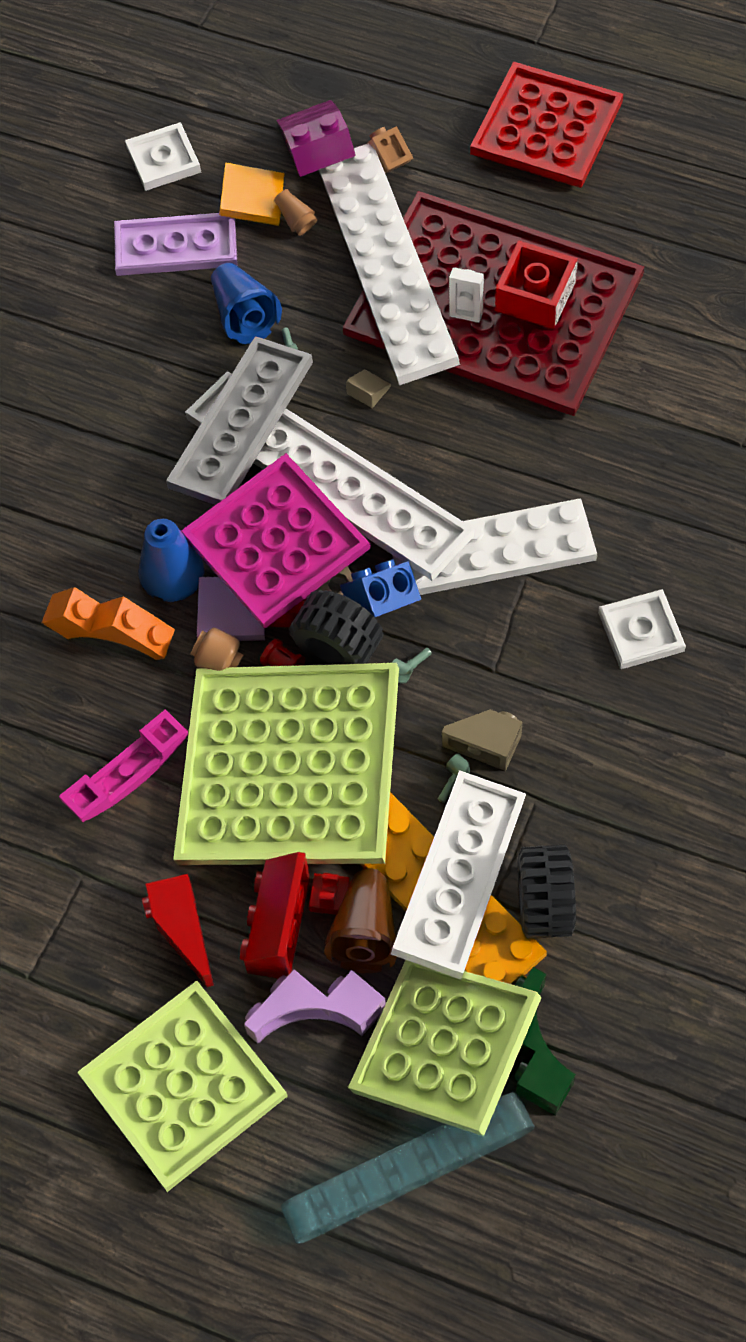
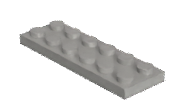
M255 336L167 478L168 489L213 505L218 504L237 490L313 363L312 354Z

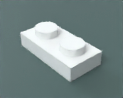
M452 268L449 277V316L480 323L483 314L484 274L469 269Z

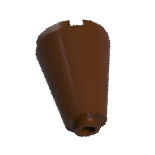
M366 868L355 873L352 877L325 940L324 953L331 962L332 957L341 961L340 968L347 971L377 973L382 971V965L390 963V967L395 964L397 956L391 955L396 935L388 879L380 871Z

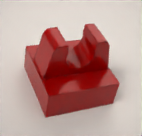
M314 873L309 910L311 912L337 915L349 887L350 877L331 873Z

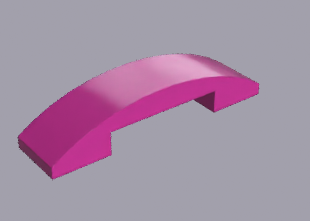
M166 709L139 730L141 736L101 770L91 778L85 774L59 796L60 800L82 822L109 809L139 787L169 759L189 735L188 731Z

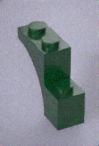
M533 967L527 977L523 974L519 977L515 986L536 991L540 995L545 986L546 973ZM536 1010L519 1050L520 1054L531 1060L524 1059L514 1076V1079L518 1081L516 1093L556 1116L574 1084L576 1074L561 1064L547 1047L539 1028Z

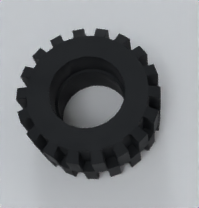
M327 590L311 592L289 627V634L295 644L307 656L321 665L367 664L384 634L381 625L364 607L346 596Z
M566 845L521 847L518 854V891L523 933L527 939L571 937L576 925V900L570 851Z

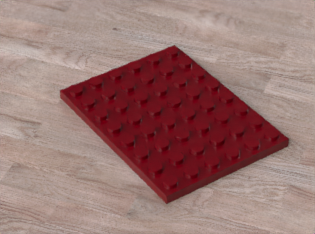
M418 191L403 220L459 357L460 365L444 371L575 416L644 274L645 266ZM518 240L578 258L576 282L554 329L495 311L496 286ZM452 268L469 269L484 274L483 314L480 323L449 316V277ZM363 290L342 327L343 335L386 350Z

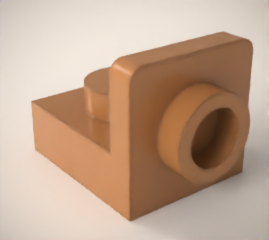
M397 126L387 131L385 127H382L369 135L371 140L368 143L376 150L385 174L409 163L413 159Z

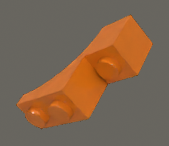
M75 587L52 594L41 622L66 639L87 637L108 640L136 649L155 660L165 658L175 631L174 628L124 596L99 603Z

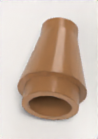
M288 189L283 190L275 197L274 202L278 205L292 232L296 231L298 235H303L317 222V218L314 216L315 211L292 195Z

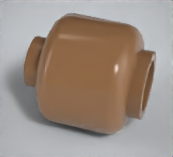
M215 627L209 629L208 632L202 630L190 655L194 656V664L197 668H207L216 671L229 667H238L243 657V654L238 652L239 640Z

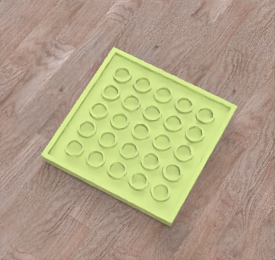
M397 663L229 667L221 671L197 668L173 860L177 865L265 864L266 859L302 852L306 853L307 864H385L399 678Z

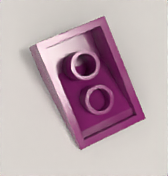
M332 100L276 120L300 177L356 156L348 127L340 110Z

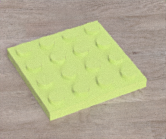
M405 960L348 1088L354 1094L484 1136L541 997L536 991L464 971L460 980Z
M198 981L191 984L77 1072L167 1192L287 1097V1092Z

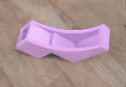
M293 970L287 977L283 975L274 983L270 990L272 994L263 1004L258 1002L249 1010L245 1017L247 1021L244 1023L247 1035L257 1043H260L267 1035L281 1026L306 1019H323L338 1022L363 1036L380 1017L386 1002L379 992L352 970L345 978L340 976L332 983L328 989V997L296 970Z

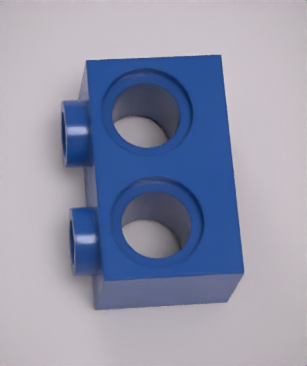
M394 559L377 564L375 565L376 572L372 573L371 569L367 568L352 573V581L340 585L343 596L360 604L374 617L421 600L409 561L395 565Z

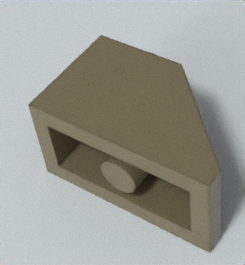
M490 709L444 726L442 730V747L506 771L521 739L523 722L519 721L511 713L504 711L498 713Z

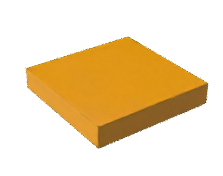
M225 163L219 216L279 226L281 211L274 202V199L283 191L284 173Z

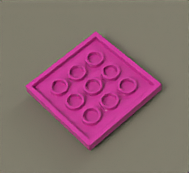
M287 453L181 530L194 550L264 629L370 549V543Z

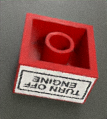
M518 240L496 286L495 311L554 329L576 282L578 258Z

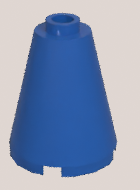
M224 263L213 271L211 282L222 326L227 336L238 340L239 343L250 344L255 336L264 339L272 333L270 328L275 322L277 324L280 322L282 307L277 296L233 263Z
M168 519L154 520L147 526L144 534L138 569L141 586L148 595L163 598V601L167 602L183 600L194 594L198 589L199 577H204L205 573L201 556L190 545L185 535L174 522Z

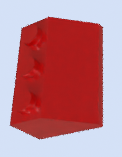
M296 852L266 859L263 872L258 871L256 874L254 892L258 893L256 905H250L247 926H251L249 939H243L240 950V960L244 961L248 974L280 978L283 975L287 977L292 972L310 882L306 853Z

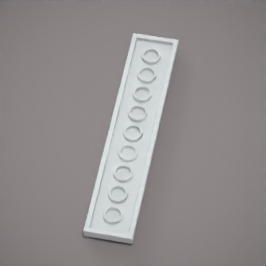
M368 143L354 148L356 156L322 168L319 172L399 385L458 366L460 362L377 152Z
M227 371L185 412L188 421L198 427L201 425L232 375L230 372ZM288 409L284 410L253 462L264 470L287 453L363 536L403 562L409 561L413 569L431 581L474 537V528Z

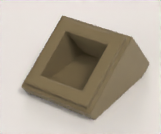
M367 370L357 373L346 382L347 394L371 408L377 404L391 387L390 383Z

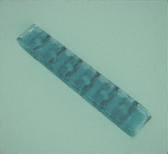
M512 1092L499 1098L484 1136L444 1124L284 1202L280 1208L296 1243H304L525 1136L535 1126L519 1094Z

